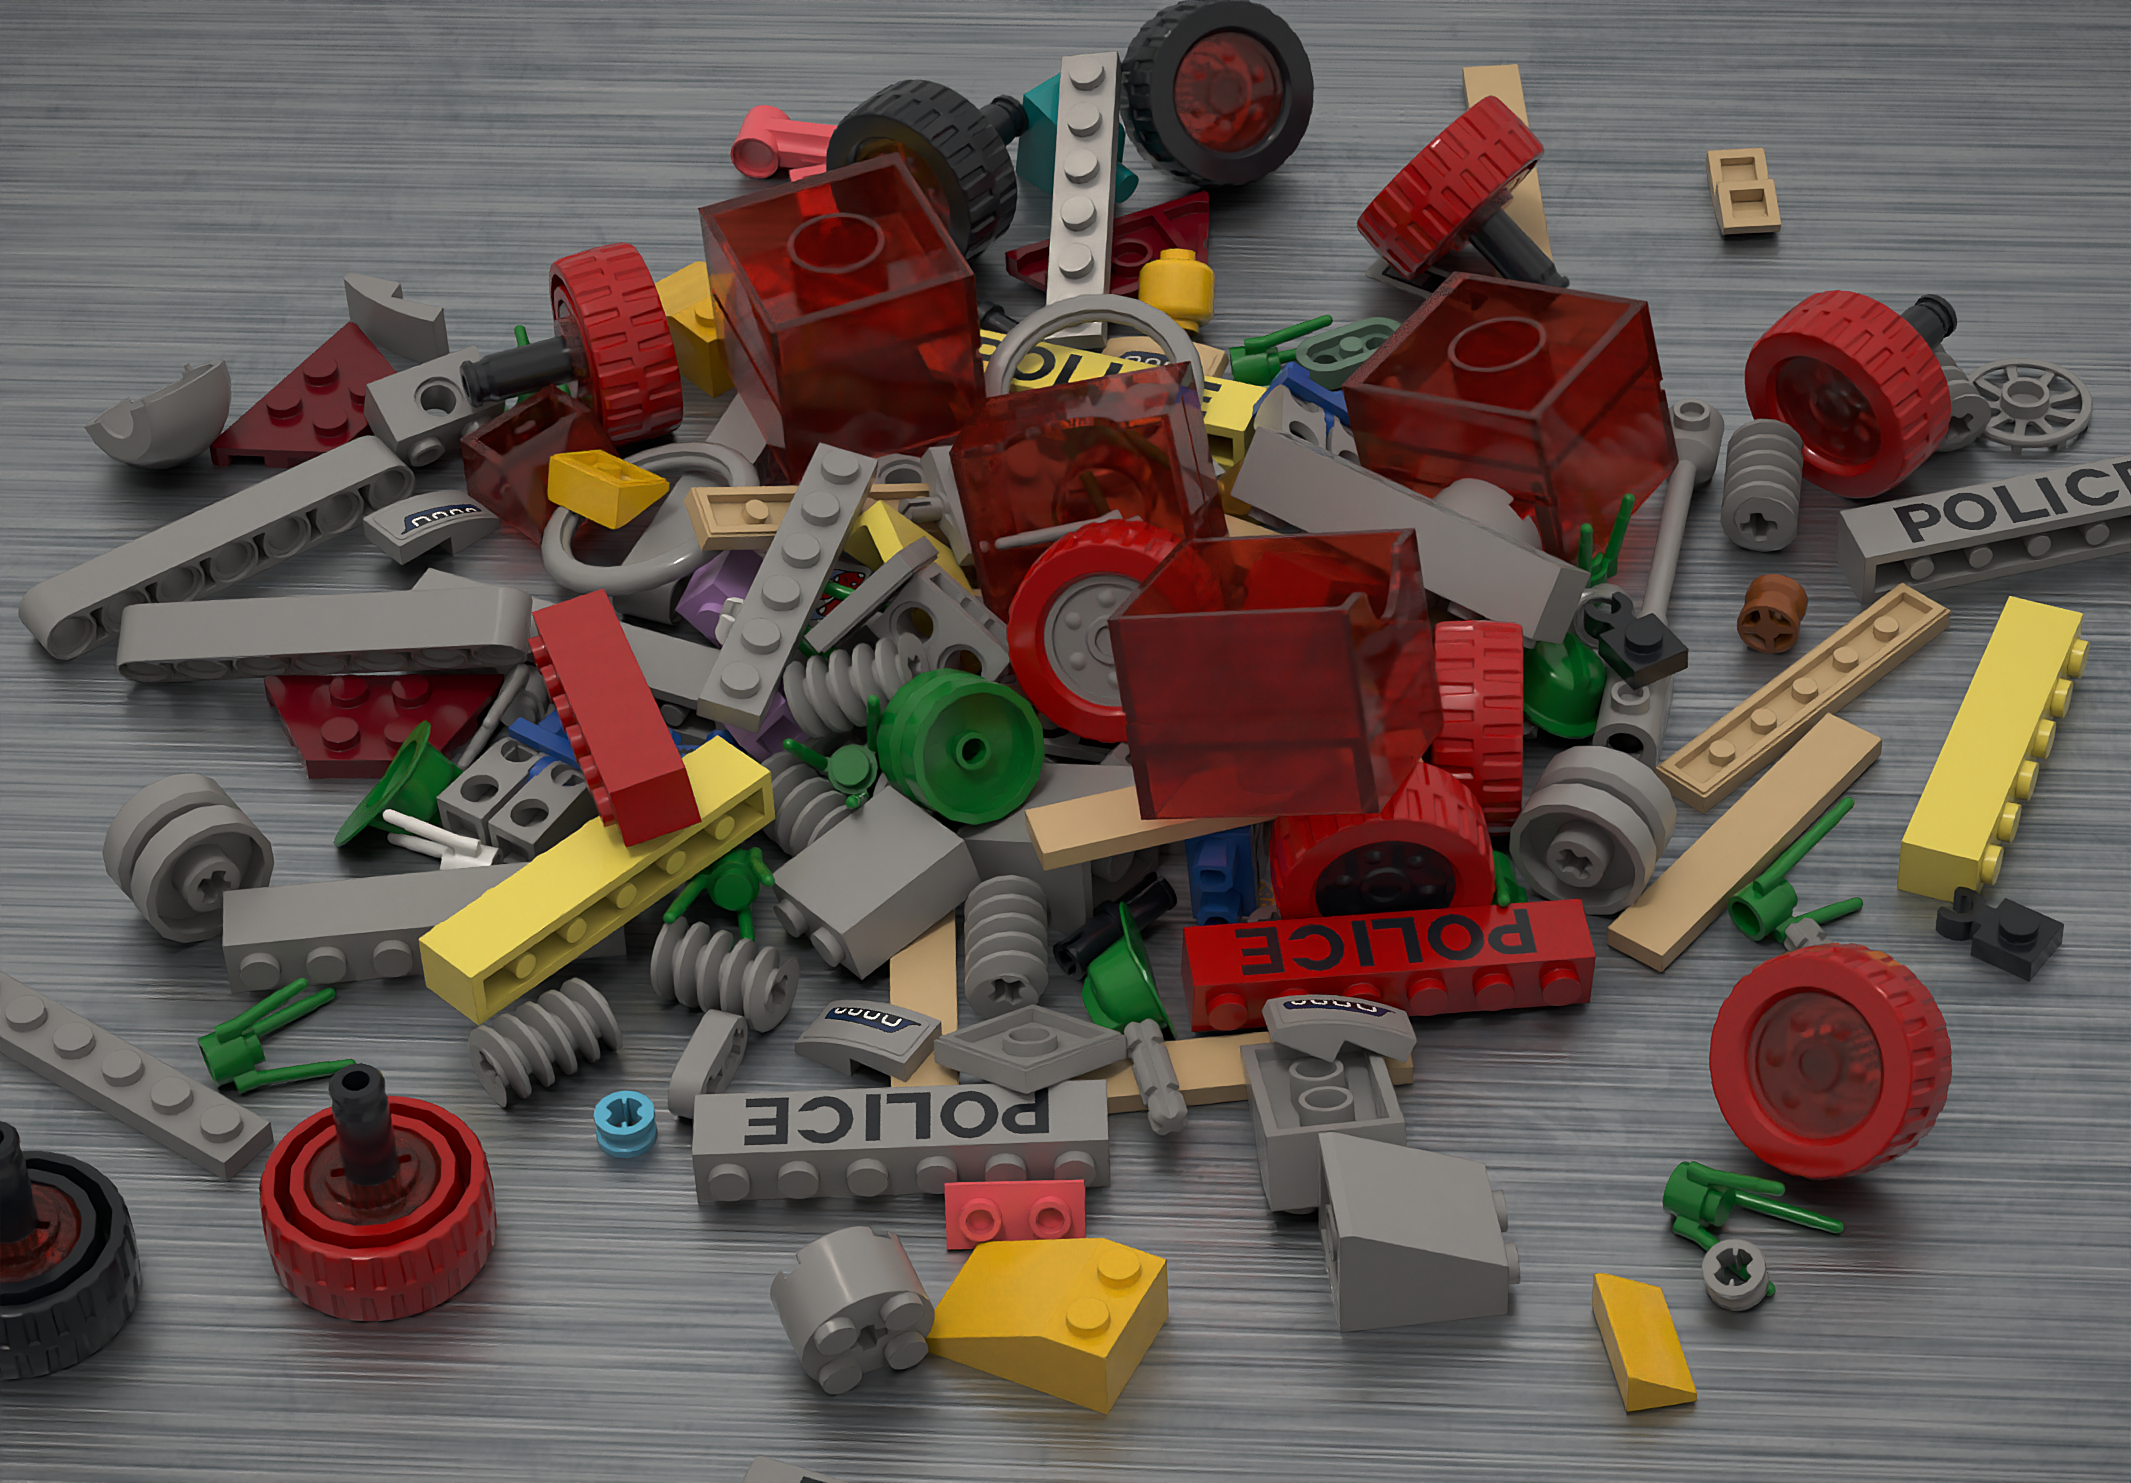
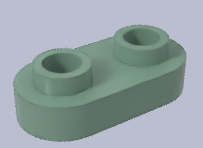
M1385 317L1366 318L1305 339L1296 349V363L1310 371L1312 381L1329 391H1333L1399 367L1407 357V332L1399 322Z

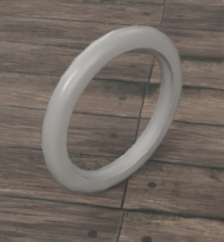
M1084 294L1056 301L1031 313L1011 329L993 352L981 380L979 398L983 430L990 442L1024 440L1012 421L1008 400L1011 380L1017 366L1026 354L1046 337L1067 327L1089 322H1113L1131 326L1147 334L1162 348L1171 363L1175 381L1173 402L1167 418L1156 433L1149 438L1151 442L1164 450L1169 456L1174 455L1190 434L1203 404L1204 373L1200 355L1187 332L1169 315L1138 299L1115 294ZM1141 450L1139 451L1142 457L1137 462L1130 460L1123 454L1117 458L1089 463L1102 490L1127 485L1153 472L1161 464L1151 459ZM1040 453L1053 484L1061 486L1083 483L1074 463L1051 459Z
M702 441L671 443L647 449L622 459L658 476L673 472L699 470L715 472L724 476L728 480L730 487L760 486L755 466L739 451L720 443ZM560 505L554 511L545 527L541 546L545 570L557 583L583 595L604 588L608 597L631 595L658 588L685 577L709 563L724 551H701L695 535L692 539L673 550L649 560L625 566L599 567L585 565L573 557L570 546L579 527L587 518Z

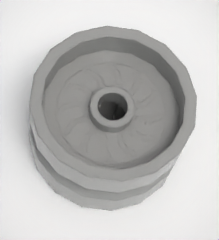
M1574 746L1555 755L1543 771L1532 791V796L1521 810L1510 830L1509 851L1518 872L1536 892L1550 901L1581 899L1586 915L1614 914L1632 906L1645 889L1655 870V863L1664 853L1675 832L1677 809L1669 789L1649 767L1627 753L1603 746Z
M196 773L170 775L142 788L122 806L109 826L102 852L107 874L133 901L149 923L164 938L182 943L209 940L223 933V891L269 887L275 863L271 842L214 779Z

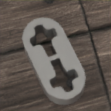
M715 1009L708 1010L703 1016L671 1077L668 1090V1109L671 1114L694 1120L695 1095L725 1093L739 1068L746 1049L748 1023L744 1016Z

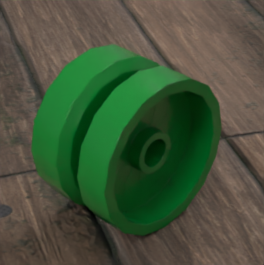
M950 668L920 673L900 687L883 711L876 739L880 767L892 788L919 807L931 810L949 820L973 825L1001 819L1020 806L1039 780L1045 755L1042 725L1027 700L1008 686L986 680L973 673Z

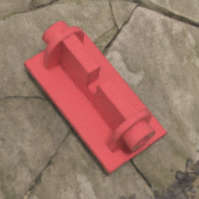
M1084 1179L944 1183L947 1250L975 1249L979 1242L1086 1238V1193Z

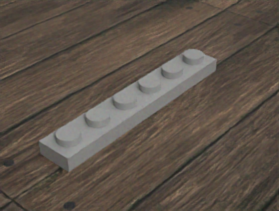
M1118 51L1062 56L1046 306L1059 300L1084 294H1109L1122 63ZM1089 322L1067 327L1046 337L1044 341L1045 343L1079 350L1104 348L1107 343L1108 322Z
M819 442L698 697L696 715L757 734L759 733L783 681L785 668L795 655L876 479L878 459Z
M0 971V1052L227 1182L274 1141L271 1123Z

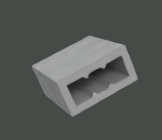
M888 785L772 873L775 878V884L772 888L779 901L773 909L778 920L792 936L798 938L804 934L812 941L817 952L828 964L835 967L841 963L863 980L968 898L969 893L982 881L965 841Z

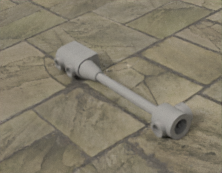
M1683 399L1667 411L1656 455L1657 467L1665 476L1669 486L1642 609L1636 618L1654 613L1667 628L1666 613L1692 491L1702 489L1711 483L1717 467L1725 428L1720 412L1700 399ZM1609 666L1592 746H1603L1616 750L1610 745V736L1620 733L1619 738L1626 745L1637 746L1641 743L1643 744L1641 750L1627 754L1649 767L1655 773V768L1660 762L1673 700L1674 674L1633 690Z

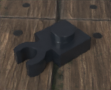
M1621 592L1612 594L1611 614L1599 612L1591 603L1584 605L1583 627L1588 635L1599 640L1598 654L1633 690L1688 668L1689 649L1654 613L1637 619L1633 615L1632 601Z
M1957 887L1955 890L1953 910L1955 912L1942 906L1937 911L1936 931L1940 935L1955 941L1972 940L1971 956L2029 982L2062 943L2063 923L2007 898L1995 909L1986 905L1984 898L1970 888Z

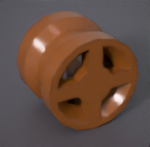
M1767 574L1754 579L1747 589L1745 605L1737 619V631L1740 638L1749 647L1769 654L1782 653L1792 648L1798 639L1800 624L1808 607V597L1804 588L1795 580L1784 575Z

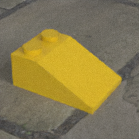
M696 261L655 283L671 332L679 372L712 398L746 381L774 341L780 340L805 346L800 292L763 266Z
M1105 1238L979 1242L934 1310V1323L928 1336L925 1338L929 1347L928 1352L1108 1415L1169 1317L1167 1259Z

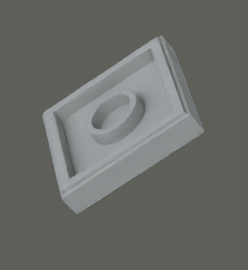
M923 536L898 551L804 637L818 653L821 651L825 653L847 639L902 591L915 573L932 564L938 558V550Z
M1035 1004L939 1036L938 1039L934 1040L935 1063L1024 1094L1040 1090L1127 1058L1126 1036L1122 1035L1121 1032Z

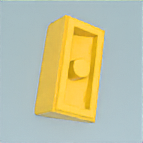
M602 450L559 453L550 456L547 495L550 501L613 530L626 525L669 492L670 482Z
M1606 1273L1594 1274L1592 1307L1626 1411L1631 1412L1697 1401V1391L1661 1287Z

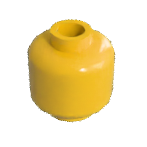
M1166 249L1160 252L1159 260L1147 263L1140 270L1138 300L1169 315L1187 332L1189 337L1197 336L1199 328L1207 325L1214 316L1215 274L1209 265L1195 260L1196 253L1194 251Z

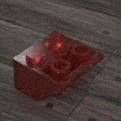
M554 384L548 385L460 439L468 495L541 546L545 527L554 511L559 507L558 504L550 501L547 495L550 456L559 453L602 450L622 459L592 410ZM587 518L581 526H583L591 520Z

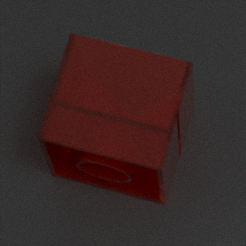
M897 152L698 208L719 358L790 484L802 480L819 442L876 459L989 426L983 357L977 349L982 346L974 273Z
M1454 271L1341 385L1360 466L1430 499H1433L1441 490L1460 479H1478L1491 483L1505 490L1514 498L1509 506L1522 520L1527 515L1530 516L1538 529L1542 551L1578 567V546L1581 526L1588 523L1593 528V559L1609 541L1624 495L1631 493L1635 497L1631 512L1632 516L1679 463L1666 392L1660 386L1663 377L1648 301Z
M1191 360L977 400L949 451V456L984 605L1006 625L1010 620L1008 612L1011 601L1018 591V586L1034 562L1056 541L1002 551L996 549L995 541L999 538L1018 535L1019 533L1096 519L1115 509L1119 510L1123 520L1138 515L1144 522L1159 528L1163 527L1194 547L1197 553L1208 562L1214 571L1213 574L1221 584L1225 594V605L1229 608L1238 583V575ZM1012 668L1006 676L1014 675V669Z
M1415 528L1182 539L1107 619L1122 711L1126 713L1127 724L1125 728L1141 820L1380 813L1444 727L1445 722Z

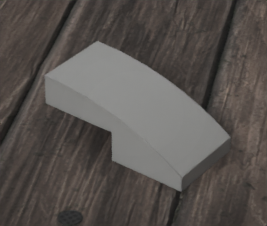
M353 272L347 273L344 277L350 322L356 323L369 340L393 353L420 363H426L450 354L443 308L404 300L401 283Z

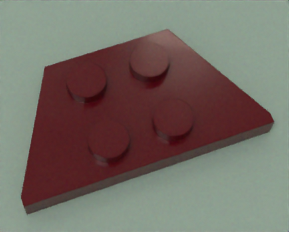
M1206 191L1113 219L1109 294L1138 299L1140 270L1147 263L1159 260L1160 252L1166 249L1194 251L1196 253L1195 260L1208 265L1209 194ZM1050 238L1005 252L1007 273L1047 293Z
M349 321L209 446L212 463L218 466L230 467L235 455L264 456L266 468L289 469L359 437L375 436L364 416L366 384L396 374L397 372L358 325Z
M504 674L265 676L264 686L267 701L270 707L275 706L282 721L283 731L291 746L297 748L299 761L309 779H382L407 737L425 720L431 724L427 741L451 761L453 751L465 745L478 731L477 717L490 703L493 704L497 700L505 678Z

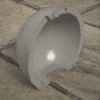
M217 359L193 368L188 363L184 365L186 371L182 372V379L134 402H131L128 397L91 419L84 428L101 450L111 458L127 465L145 470H158L189 463L203 453L220 436L228 418L231 403V378L225 360Z

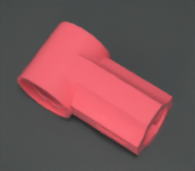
M759 105L752 108L746 115L731 147L730 157L738 171L755 179L767 178L773 175L777 169L793 170L826 164L829 141L837 126L793 121L785 112L777 107Z

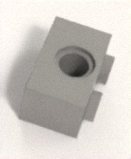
M474 344L366 384L364 416L374 435L382 440L407 466L421 467L434 462L444 452L465 444L467 446H478L492 439L497 432L502 431L506 401L483 402V405L478 408L469 404L462 386L459 367L464 361L470 360L473 363L482 359ZM430 409H440L448 414L444 416H434L426 411Z

